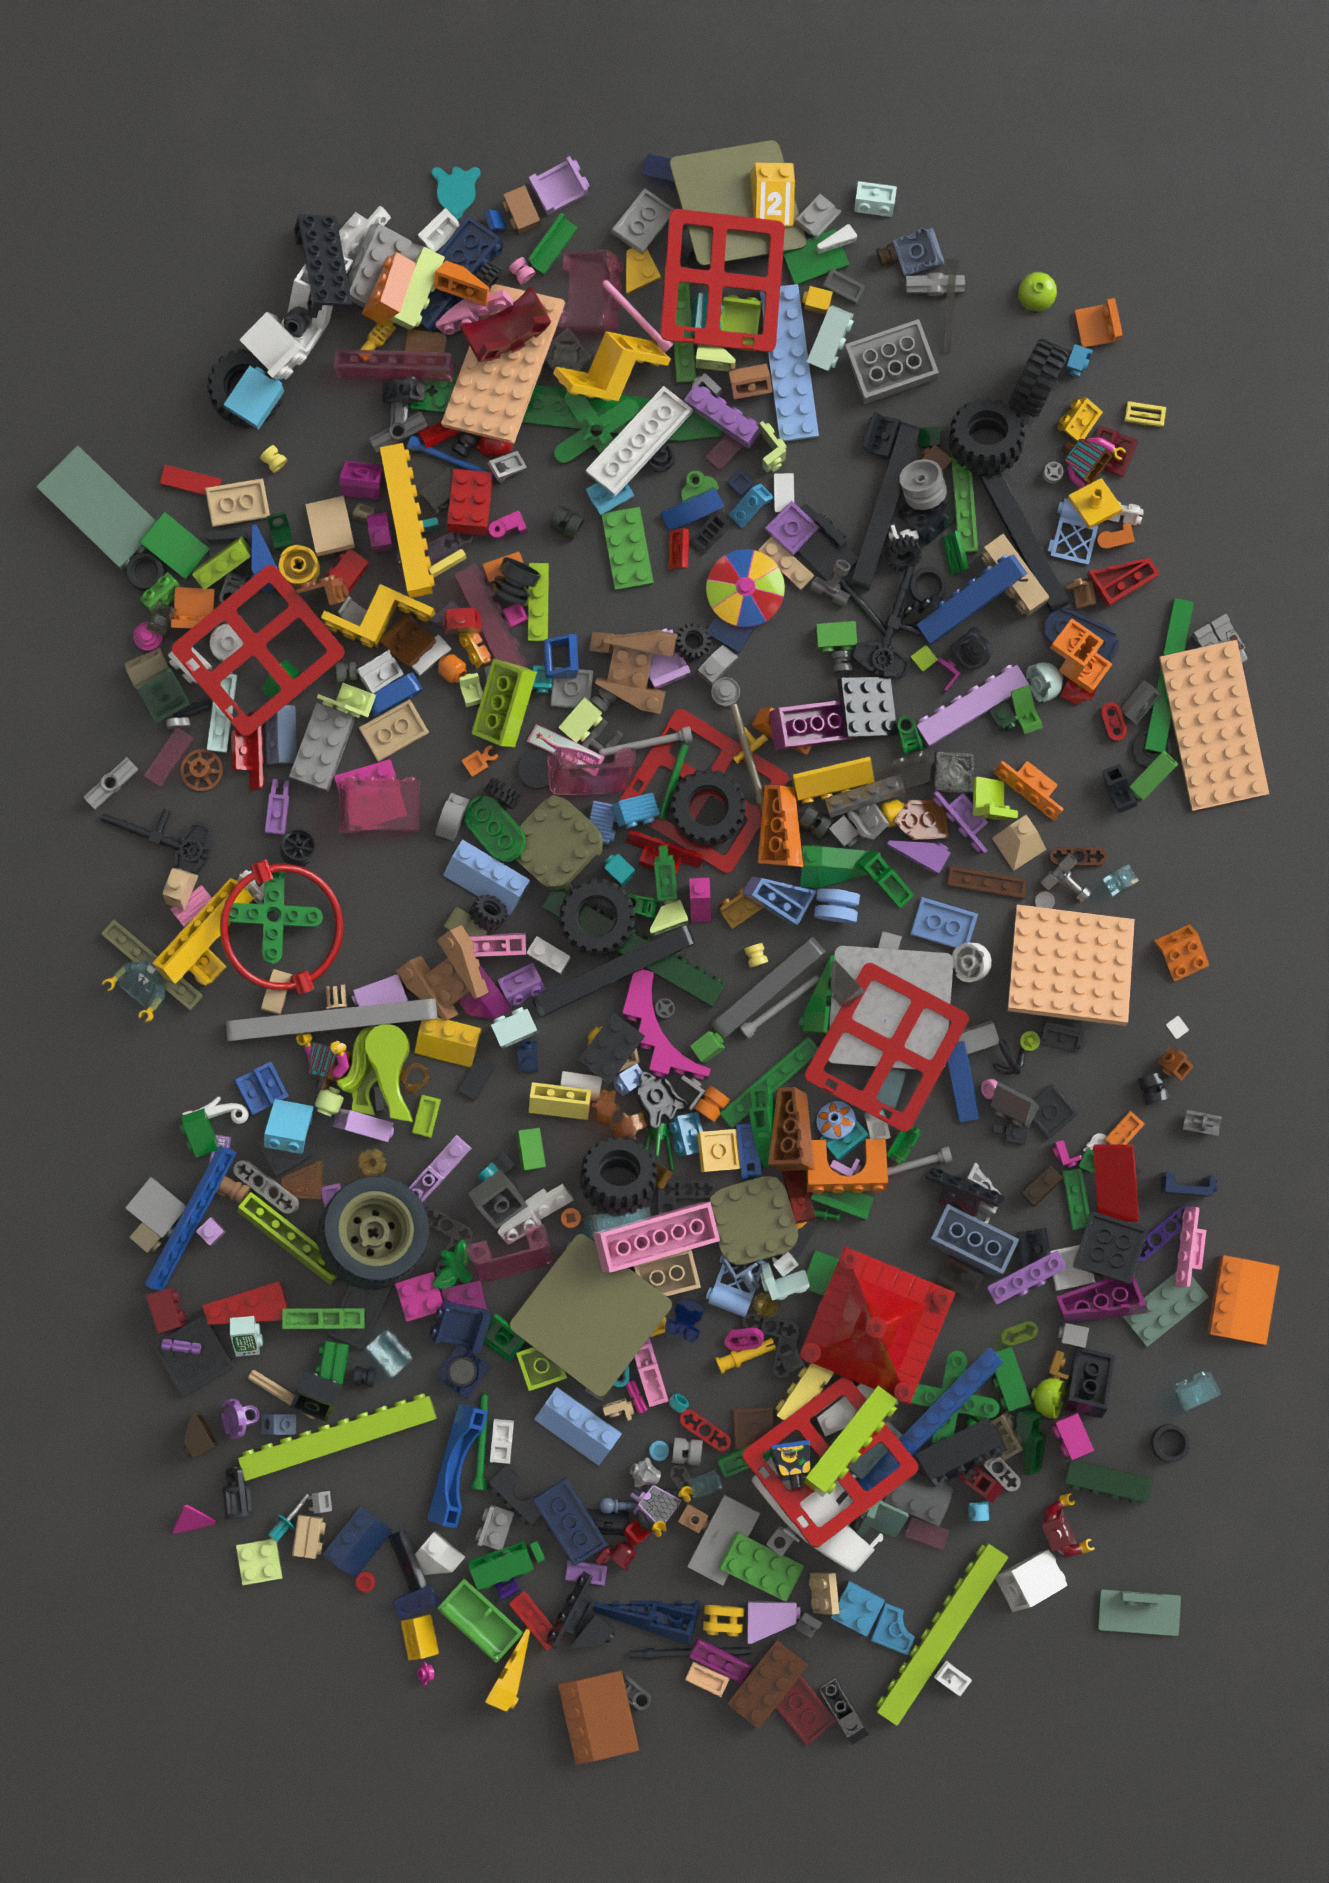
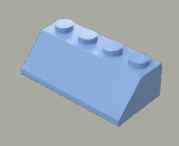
M464 840L460 842L443 874L446 878L478 897L488 894L490 897L495 896L496 900L500 899V903L505 904V908L508 911L507 914L510 916L531 883L526 877Z
M556 1387L534 1419L598 1466L622 1434L558 1387Z

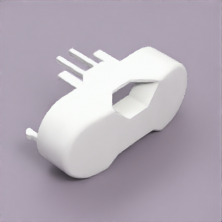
M770 1457V1459L767 1461V1464L778 1476L772 1458ZM762 1466L759 1472L766 1479L770 1474ZM755 1475L752 1478V1482L782 1520L807 1542ZM790 1480L782 1481L786 1488L791 1490ZM838 1481L835 1482L837 1486L830 1495L826 1493L824 1497H821L818 1493L814 1492L800 1503L817 1527L825 1525L853 1502L848 1495L838 1506L836 1500L844 1492L843 1487ZM803 1516L797 1519L803 1528L809 1525ZM848 1525L822 1546L815 1549L845 1569L856 1572L875 1551L873 1547L883 1540V1535L880 1533L869 1545Z

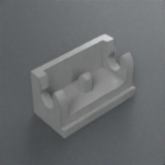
M991 1020L966 1028L958 1041H965L968 1054L999 1044L996 1028Z

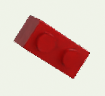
M348 549L347 552L343 551L338 558L340 562L336 567L332 566L326 575H335V579L342 577L343 584L347 586L348 594L370 566L369 561L352 549Z

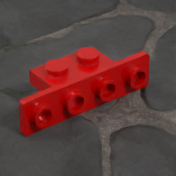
M256 711L249 712L248 717L253 715ZM261 726L248 736L240 734L238 730L231 731L232 770L249 771L250 790L252 791L262 789L264 784Z
M629 830L626 843L643 849L638 865L655 870V856H659V847L668 845V855H673L676 874L681 862L697 868L701 866L703 855L697 851L688 850L677 844H670L659 838L647 836L640 831Z

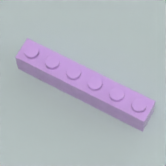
M1018 665L1005 667L1001 670V675L997 677L995 675L990 676L984 681L986 684L978 687V685L968 690V695L963 698L959 695L951 700L952 704L948 707L943 705L934 711L935 714L930 718L926 715L918 720L919 724L916 728L927 748L987 713L1005 700L1010 699L1012 690L1030 685Z

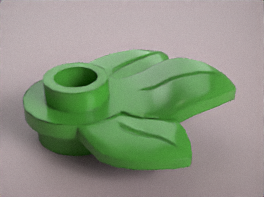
M691 471L686 477V485L681 492L682 500L684 501L693 495L697 496L712 487L718 490V483L714 478L704 476L700 471ZM695 477L699 478L698 484L693 483Z

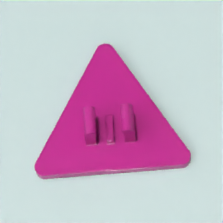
M184 1505L172 1531L174 1534L215 1525L216 1521L195 1508Z

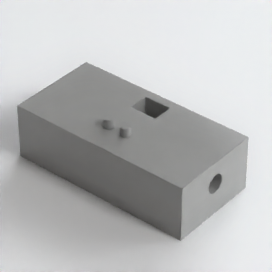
M724 1494L687 1567L724 1585L729 1573L719 1569L718 1566L736 1531L748 1537L760 1512Z

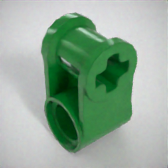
M909 716L901 717L896 726L904 756L918 749L920 751L924 750L914 720ZM908 721L911 725L910 730L904 731L901 729V722Z
M628 894V897L636 903L634 907L635 915L655 920L656 907L660 903L658 899Z

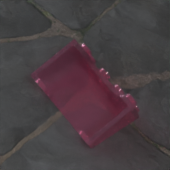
M608 249L564 251L563 270L570 275L567 310L563 308L558 327L569 331L605 333L607 331L615 333L619 326L617 313L620 310V304L602 286V282L607 280L619 292L621 291L622 261Z
M346 777L339 785L340 833H359L361 830L419 832L420 781L416 780V777H405V780H397V777H385V780H377V777H365V780H357V777Z
M541 1224L525 1229L530 1249L493 1259L491 1249L487 1245L486 1240L466 1245L478 1278L481 1281L490 1282L549 1265L553 1261L554 1253L546 1225Z

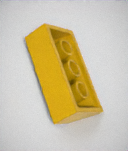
M870 757L794 774L792 777L797 803L802 802V804L814 802L813 799L821 797V800H825V798L833 796L832 794L843 793L875 782Z

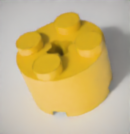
M293 545L282 552L279 560V571L293 587L300 588L299 584L317 579L320 574V565L315 553L310 548ZM300 563V565H302V569L299 570L296 564Z

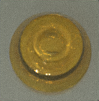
M761 1292L754 1297L753 1308L760 1318H768L777 1311L778 1300L772 1301L770 1293Z

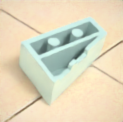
M833 305L829 307L808 357V363L827 371L831 367L835 368L839 358L836 356L839 349H843L846 341L844 336L853 325L854 321L852 318L854 314Z

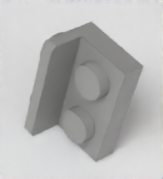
M876 803L847 812V818L855 824L857 833L863 838L867 837L874 840L889 825V822Z

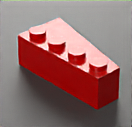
M281 1281L202 1305L208 1325L230 1323V1318L254 1316L255 1322L283 1320V1309H289Z

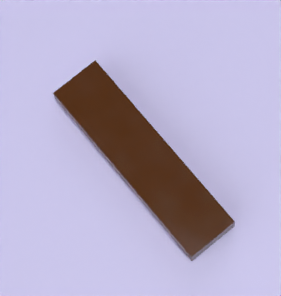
M950 866L946 886L1025 899L1028 879Z

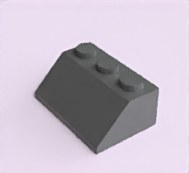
M917 1472L888 1494L883 1501L939 1527L954 1489L947 1485L936 1486L929 1477Z

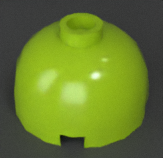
M1033 272L1027 275L1021 281L1018 288V299L1021 305L1029 311L1043 312L1049 309L1054 304L1057 296V287L1054 280L1043 272Z
M1048 1378L1040 1382L1037 1388H1033L1031 1399L1034 1400V1407L1037 1412L1051 1419L1058 1418L1063 1402H1061L1062 1395H1065V1381Z

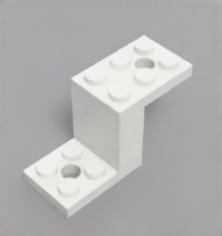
M344 257L346 273H348L352 267L353 260ZM306 263L294 280L288 312L292 308L299 306L307 309L306 303L310 293V284ZM323 305L322 310L318 312L317 318H312V324L309 329L300 335L299 338L294 337L308 351L305 355L306 357L329 324L333 306Z
M266 312L244 334L240 341L268 369L267 373L272 378L279 380L284 378L286 380L294 372L292 370L297 364L300 366L307 359L305 355L308 351L279 323L281 320L276 315Z

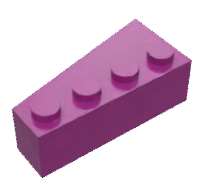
M1134 1276L1130 1286L1105 1279L1057 1296V1305L1064 1323L1147 1313L1145 1301Z

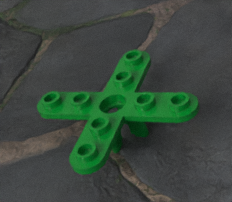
M567 391L565 402L582 426V429L555 448L554 454L559 462L567 463L593 445L601 454L614 440L610 433L637 415L639 410L638 404L632 399H625L599 417L583 394L573 395ZM594 425H599L602 428V433L598 437L591 434V428Z
M284 872L272 873L273 879L264 882V904L233 903L228 919L231 923L263 924L262 957L269 964L277 963L282 957L283 926L316 927L323 919L322 912L318 908L284 905ZM276 911L278 913L277 920L274 922L268 920L267 913H274Z
M961 1351L951 1352L947 1357L942 1389L918 1384L910 1403L931 1407L966 1371V1355ZM972 1395L933 1435V1445L954 1435L958 1412L993 1418L999 1412L998 1402L992 1398Z

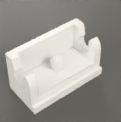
M445 208L418 234L419 241L428 249L437 252L460 226L459 222Z

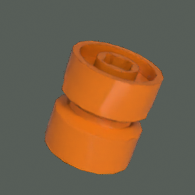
M709 1085L704 1093L705 1098L699 1099L693 1108L715 1122L721 1114L719 1109H724L730 1099Z

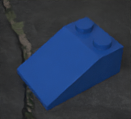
M256 524L252 526L251 569L254 575L251 578L268 565H273L278 569ZM268 583L262 588V591L265 594L275 589V587Z

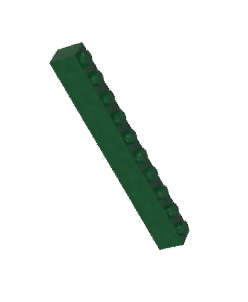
M566 889L552 890L542 908L559 918L560 906L563 903V898L569 891ZM586 903L581 907L578 915L581 928L593 936H601L608 933L613 928L616 918L611 916L609 919L603 915L604 911L595 906L592 909L586 906ZM633 929L628 941L616 952L624 955L653 940L647 936L641 938L637 935L638 931ZM671 955L645 968L712 1008L725 988L722 985L723 981L716 976L708 977L705 975L706 971L698 966L695 968L688 965L689 961L681 956L676 958Z

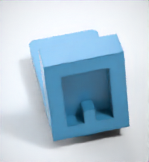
M760 483L749 490L730 512L729 516L743 528L762 506L771 502L774 496Z

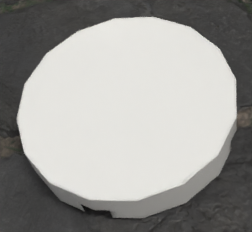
M229 624L217 627L210 637V649L213 655L220 661L226 660L243 645V641Z

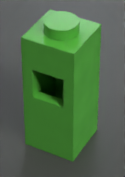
M1163 751L1129 786L1132 789V794L1136 798L1144 800L1178 763L1168 753Z

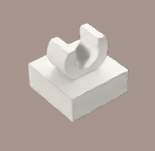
M789 1252L785 1255L782 1254L783 1256L779 1260L772 1257L773 1265L782 1277L798 1266V1263Z

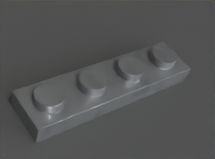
M898 774L825 798L829 815L832 818L905 794L906 792L901 776Z

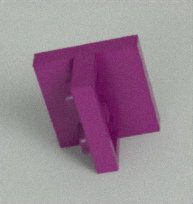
M345 461L339 478L341 496L379 500L381 479L384 473L383 465Z

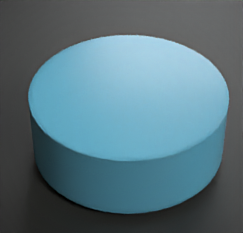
M663 1441L653 1442L649 1448L650 1456L656 1461L666 1459L669 1454L668 1445Z

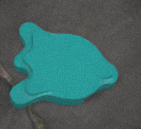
M435 167L432 170V175L438 183V201L457 220H460L475 201V183L481 175L480 169L473 167L468 171H464L459 167H454L452 174L448 175L440 167Z

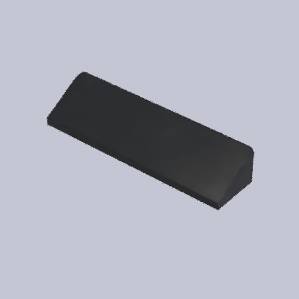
M586 1508L601 1534L625 1536L624 1530L628 1526L629 1518L628 1511L618 1510V1513L613 1511L610 1514H605L600 1509Z

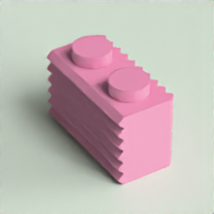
M201 885L192 892L185 911L176 907H172L170 910L185 928L212 897Z

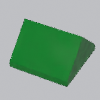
M495 1314L489 1323L483 1343L510 1363L526 1341L511 1330L510 1323L498 1314Z

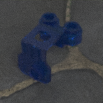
M684 1297L679 1299L674 1310L676 1319L666 1320L665 1332L670 1335H680L685 1340L694 1343L695 1340H698L701 1333L694 1325L702 1318L705 1310L703 1305Z

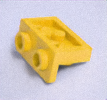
M1078 397L1072 401L1068 412L1060 418L1057 429L1064 431L1073 440L1078 442L1081 438L1085 439L1103 411L1088 398Z

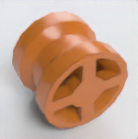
M568 1208L562 1213L561 1221L566 1227L575 1228L580 1224L581 1215L576 1209Z

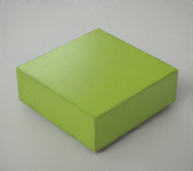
M927 645L910 657L922 673L938 660Z

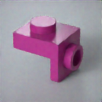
M1064 1140L1054 1143L1055 1147L1052 1150L1055 1158H1059L1061 1166L1066 1164L1067 1168L1078 1165V1160L1082 1159L1081 1155L1069 1159Z

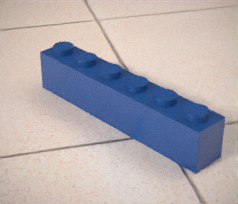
M1005 554L999 558L996 566L993 568L992 566L987 567L981 572L983 575L980 578L976 579L975 577L966 583L968 587L962 591L958 589L950 595L952 599L947 602L945 600L940 602L937 610L921 619L917 626L930 644L937 642L1028 574L1015 555L1008 556Z

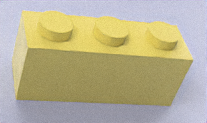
M532 1082L529 1113L588 1120L591 1090Z

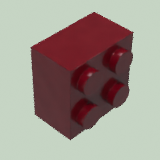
M167 1288L146 1295L158 1334L186 1326L185 1322L188 1319L185 1310H181L179 1305L182 1302L179 1291H175L174 1288Z

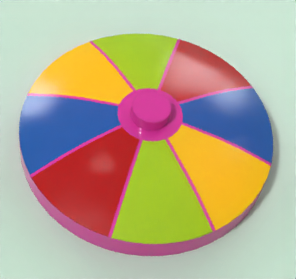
M749 549L736 550L721 557L712 567L706 584L707 599L713 612L725 623L739 628H752L769 621L778 612L785 592L783 575L777 564L767 555Z

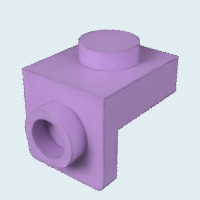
M857 1158L851 1168L833 1160L830 1168L839 1175L852 1176L858 1174L861 1165L858 1164L860 1160Z

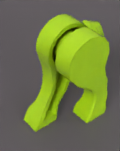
M391 1024L369 1026L363 1028L356 1037L352 1050L350 1070L346 1077L337 1080V1085L341 1090L352 1093V1111L375 1116L369 1094L372 1086L378 1081L380 1090L389 1108L390 1118L413 1122L399 1087L401 1068L410 1053L408 1037L399 1027Z

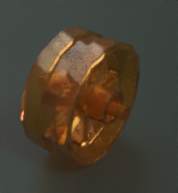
M602 1088L599 1101L592 1104V1107H596L597 1124L604 1123L611 1126L613 1113L620 1111V1107H616L617 1104H615V1090L609 1091Z
M625 1112L622 1114L623 1118H621V1121L610 1125L614 1131L615 1139L627 1135L635 1139L637 1131L648 1127L647 1122L644 1120L643 1112L633 1116H627Z

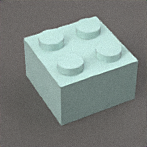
M522 1007L512 1011L513 1015L505 1018V1016H501L493 1020L494 1024L491 1026L502 1049L538 1034L528 1009L524 1010Z

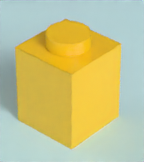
M810 286L809 292H804L802 303H805V310L826 315L833 292Z

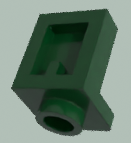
M1006 700L988 711L1000 731L1004 729L1009 731L1017 726L1015 722L1019 718L1017 715H1014Z

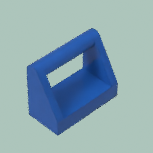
M567 634L543 640L545 677L576 678L579 671L577 634ZM551 646H566V668L553 670Z

